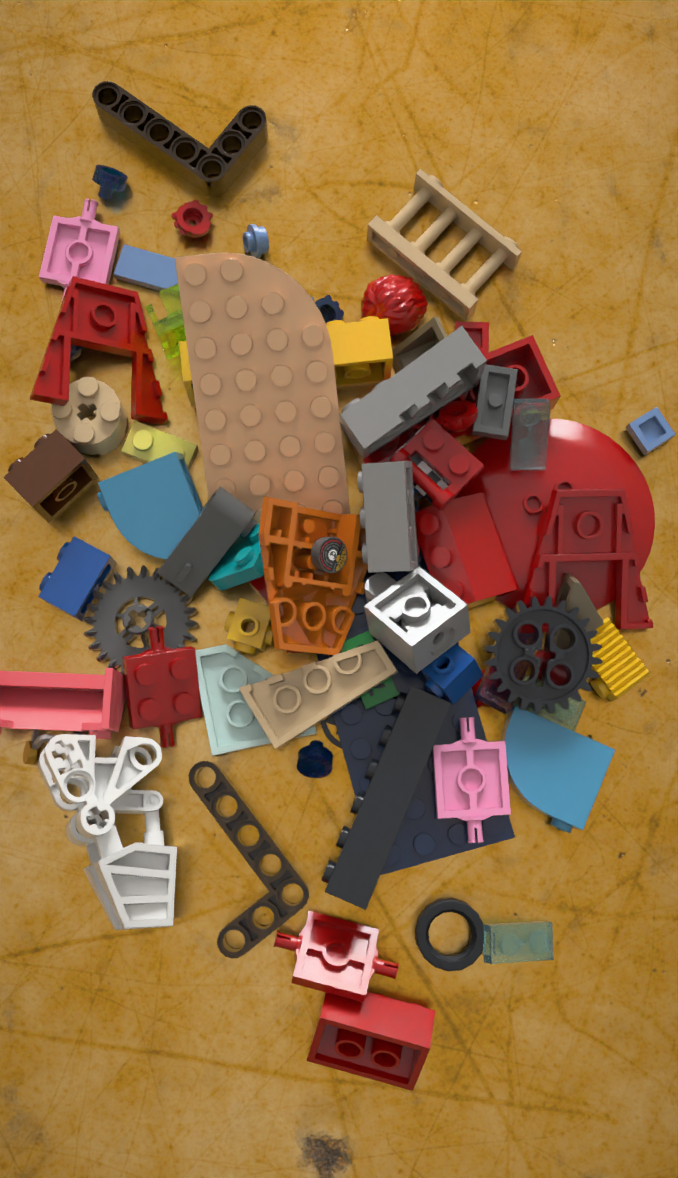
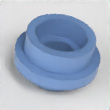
M248 225L247 232H244L242 236L244 249L247 253L250 252L251 256L260 258L262 254L268 253L269 250L267 231L264 226Z

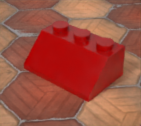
M483 492L455 498L441 511L432 505L415 512L416 536L430 575L468 604V609L519 590Z
M325 992L307 1061L413 1091L430 1050L435 1010L424 1008L415 1003H406L392 999L379 993L367 992L364 1002Z

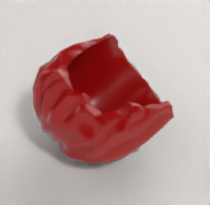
M390 274L368 283L364 296L361 299V318L375 316L379 319L388 318L390 336L413 330L419 325L427 312L428 303L422 290L419 289V284L413 282L412 277Z

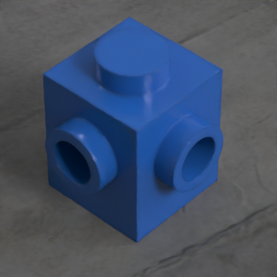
M458 644L452 646L421 670L427 680L424 684L426 689L438 698L443 696L452 705L483 677L475 658Z

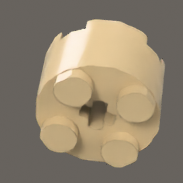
M83 377L80 380H76L69 384V401L65 406L52 404L51 413L53 414L56 428L80 454L105 455L116 449L125 438L127 413L115 391L102 381H98L93 377ZM90 415H95V416H96V417H95L93 420H91V421L88 419V417H89Z

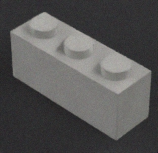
M412 461L362 464V471L358 472L357 483L359 492L363 493L364 507L360 509V524L362 529H366V543L362 545V559L364 564H368V573L411 571L418 567Z

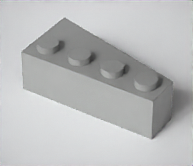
M461 326L394 376L376 385L361 400L357 398L349 402L342 409L343 413L340 414L341 428L364 459L442 409L445 405L479 384L487 360L463 326Z

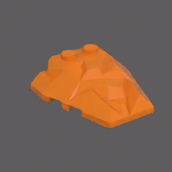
M263 497L259 541L275 649L327 655L339 654L355 617L351 609L357 594L364 595L365 582L363 580L368 570V564L363 563L362 545L366 543V529L361 527L360 515L336 514L301 507L297 502ZM322 537L339 538L346 546L347 561L344 567L336 573L320 572L312 563V547Z

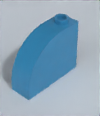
M178 452L170 453L98 482L101 492H98L100 504L106 512H110L120 533L137 549L157 558H168L197 520L203 509L183 454Z
M518 706L512 707L505 720L500 741H505L508 782L529 807L552 818L551 826L567 833H571L572 828L583 830L615 749L527 710H520Z

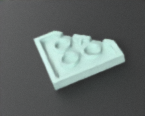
M227 644L196 650L199 692L212 756L272 744L238 688L266 680L274 675L247 659ZM312 727L296 738L317 734L316 727Z

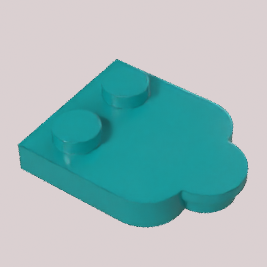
M260 523L256 524L245 538L240 535L208 575L209 580L218 590H226L263 576L264 569L259 541Z

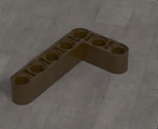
M101 82L95 86L92 92L99 118L105 125L209 197H219L226 193L268 140L266 114L256 105L243 107L213 144L207 148L114 82ZM134 120H140L138 123H131ZM249 126H258L256 129H248ZM159 138H167L161 142L156 141ZM232 149L238 150V152L234 154L227 153L229 150ZM187 155H188V156H193V157H192L191 159H189V160H182V159H181V158H183L184 156H187ZM210 174L219 175L218 177L213 179L207 178V176Z
M200 761L190 769L188 775L192 789L268 890L266 894L226 924L218 935L217 946L219 951L225 957L231 959L239 958L307 904L309 887L223 770L215 763ZM205 767H210L216 775L214 784L208 788H203L197 781L198 773ZM225 796H232L237 802V810L230 817L223 816L218 807L220 800ZM245 825H253L258 829L259 839L255 845L249 846L241 841L240 831ZM274 854L280 859L281 869L278 873L268 874L263 871L261 861L265 855ZM297 884L302 888L303 898L300 902L292 904L284 899L283 889L286 885ZM259 907L270 908L274 914L273 923L268 926L259 925L254 918L255 910ZM230 930L240 931L245 938L244 946L239 949L230 948L225 940L226 933Z

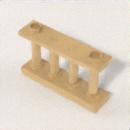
M419 169L416 173L414 190L417 193L391 221L384 222L376 215L368 224L367 240L463 320L467 321L473 315L477 306L478 298H476L475 292L502 263L511 270H514L522 251L519 250L514 240L507 236L503 237L443 188L438 178L433 175H427ZM428 201L441 211L442 214L416 242H409L400 235L399 231ZM453 221L467 234L440 263H434L425 255V250ZM478 242L491 252L492 255L466 284H459L450 276V271Z

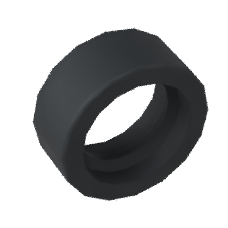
M446 898L432 902L418 916L415 926L416 944L423 957L435 968L445 971L463 970L474 964L482 954L486 941L485 926L479 914L463 901ZM454 912L460 914L467 920L471 928V940L464 952L456 956L439 954L433 949L429 941L428 932L430 925L442 913Z

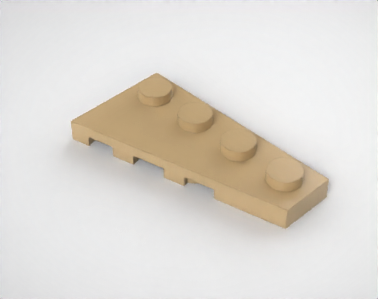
M377 640L336 654L331 658L313 662L290 672L278 674L238 689L273 747L279 749L398 673V670Z

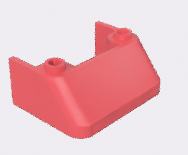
M105 668V675L0 671V735L2 728L81 731L89 732V735H96V739H111V733L119 732L126 700L124 675L114 668Z

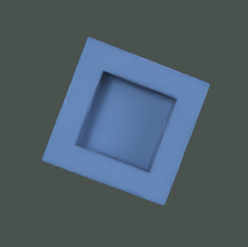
M657 407L629 423L626 427L644 456L676 435Z

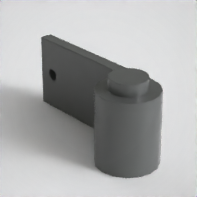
M220 486L207 501L197 520L164 561L157 573L192 597L239 535L245 538L256 524V520L252 518L255 511Z

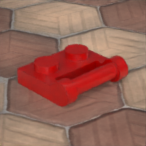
M434 419L429 421L389 460V462L412 461L413 482L433 499L432 504L439 511L443 510L484 468V465ZM417 454L449 486L443 490L410 458Z

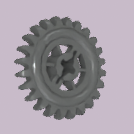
M144 565L141 567L139 576H136L131 567L127 568L126 579H123L118 572H114L116 584L112 585L106 580H102L106 592L93 591V595L99 601L98 604H86V607L95 613L94 616L83 618L86 624L94 626L93 629L84 632V636L87 638H96V641L89 645V650L97 651L102 649L96 660L104 662L111 659L107 668L117 669L121 665L120 673L123 675L122 657L141 654L147 649H151L147 638L150 637L148 628L159 626L157 618L163 612L166 614L167 621L166 628L164 627L163 629L165 647L173 649L186 647L184 645L185 641L193 642L196 640V637L190 634L188 630L198 627L199 624L196 621L189 620V617L195 615L198 610L195 607H186L192 601L193 596L191 597L188 594L180 596L183 592L176 586L172 587V583L166 579L161 580L162 576L157 573L159 568L155 569L151 577L147 567ZM146 598L155 602L147 607L140 604L139 599ZM134 600V605L128 607L124 614L119 613L125 604ZM138 615L144 618L146 623L143 628L136 625L134 620ZM117 618L122 619L125 628L119 634L116 625ZM134 638L142 639L144 647L137 648L128 644Z

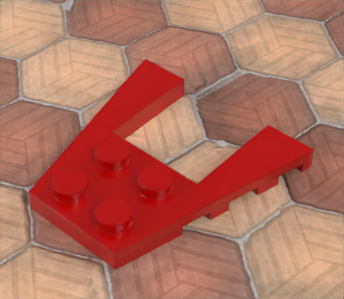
M73 276L68 283L30 395V400L60 406L67 404L69 401L70 352L72 344L132 357L131 419L163 425L168 420L167 412H163L160 400L162 391L159 380L155 379L152 367L154 358L152 349L148 348L145 334L147 328L138 292Z
M625 489L552 490L523 600L527 608H529L530 598L536 597L539 605L542 606L544 599L548 596L552 598V604L555 607L556 562L617 560L615 627L618 629L653 628V621L649 619L646 602H648L645 586H642L638 566H641L638 552L634 550L631 533H634ZM546 623L542 625V633L548 632V625ZM522 625L518 630L519 633H534L533 629L526 625Z

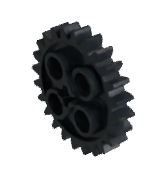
M548 596L544 599L542 606H540L537 598L532 597L530 598L529 608L522 601L516 602V614L511 609L506 608L503 612L507 621L505 622L500 619L493 621L499 629L498 633L487 632L486 634L487 637L494 641V644L483 647L484 651L492 653V659L483 662V665L494 666L495 669L487 678L488 680H500L499 685L495 689L496 693L506 689L509 691L506 697L507 703H511L516 698H519L520 710H525L529 703H532L533 713L536 714L540 713L542 704H545L546 710L550 714L555 712V703H558L563 710L569 709L567 698L570 697L575 702H581L582 699L578 690L591 691V686L586 682L587 678L599 677L595 671L591 670L592 665L602 663L601 659L593 657V652L601 649L602 645L591 644L590 641L598 632L597 630L586 632L584 627L590 619L584 618L578 621L576 619L579 611L578 607L566 612L565 600H561L556 607H553L552 598ZM546 623L548 625V632L545 637L544 652L550 653V658L542 662L543 682L541 687H537L536 679L539 674L541 661L540 658L534 657V652L542 648V625ZM522 625L529 626L534 631V641L530 645L522 644L518 639L517 633ZM559 629L566 631L570 637L569 646L564 650L558 648L554 643V635ZM519 661L526 662L531 668L530 677L525 681L518 680L514 675V666ZM556 665L563 667L566 671V680L559 686L555 685L550 678L551 669Z

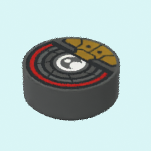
M322 537L318 539L311 550V560L314 567L324 573L340 571L347 561V549L343 541L336 537Z

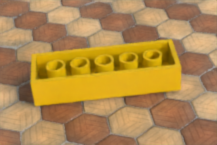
M369 316L360 319L359 322L345 323L342 320H333L326 323L333 351L336 388L381 383L391 377L393 353L388 318L379 319L375 316ZM180 341L183 383L190 403L195 404L187 342Z

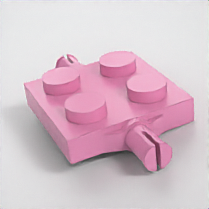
M90 199L84 200L81 217L65 218L53 216L39 278L42 283L59 285L65 288L63 298L68 283L73 276L109 285L120 230L117 226L101 224L95 220L99 203L91 199V202Z
M474 717L467 718V721L466 718H459L461 740L452 744L434 745L432 749L437 819L458 818L467 821L468 843L484 842L482 820L493 815H511L505 741L486 742L475 739Z

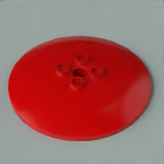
M537 419L510 426L507 440L489 438L472 454L484 465V468L455 498L480 492L485 494L519 587L518 591L494 599L495 602L516 613V602H523L552 490L625 489L634 533H631L634 550L639 555L641 566H638L639 573L641 572L650 554L654 539L655 512L648 484L638 465L609 436L592 427L574 421ZM617 560L556 562L555 604L564 572L571 573L582 584L596 610L616 599Z

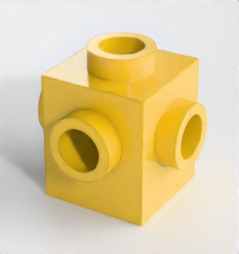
M243 598L239 599L236 611L229 612L224 631L228 632L227 639L235 642L233 649L254 655L255 649L264 652L267 644L272 646L274 640L269 606ZM255 624L254 630L248 633V627Z

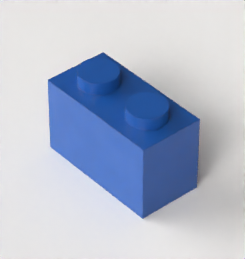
M74 536L70 543L66 542L60 549L57 556L59 562L52 573L48 572L41 581L39 587L41 593L38 597L82 622L89 610L86 604H92L95 600L93 591L99 592L103 586L102 580L108 578L116 561L109 554Z

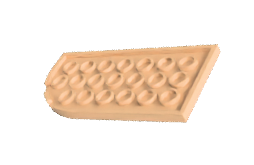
M224 252L175 257L209 499L221 486L255 511L252 518L256 520V524L260 523L263 497L297 502L301 507L336 514H350L333 351L326 323L313 299L289 274L269 262L253 256Z

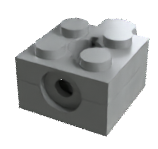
M419 566L398 582L383 572L371 576L364 585L367 599L364 609L369 633L416 674L471 633L468 604Z

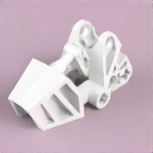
M56 735L50 739L40 754L37 763L38 768L56 806L63 811H77V814L70 818L66 824V836L71 843L86 847L91 865L84 868L83 871L114 930L173 926L177 847L164 846L163 831H160L159 808L163 805V797L157 791L131 789L134 784L159 765L162 759L160 746L149 738L125 736L122 739L121 745L113 748L110 758L95 757L96 735ZM147 745L153 749L155 753L153 763L148 751L139 746ZM135 754H139L144 758L145 765L137 762ZM67 784L77 786L80 790V797L71 795L67 789ZM60 793L66 801L72 804H67L63 802V800L60 797ZM115 813L145 814L146 832L143 833L144 843L135 842L123 848L114 823Z

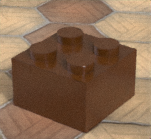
M57 429L51 434L48 433L39 438L34 445L35 449L25 458L21 457L14 461L8 469L9 473L3 477L48 523L98 478L87 460Z

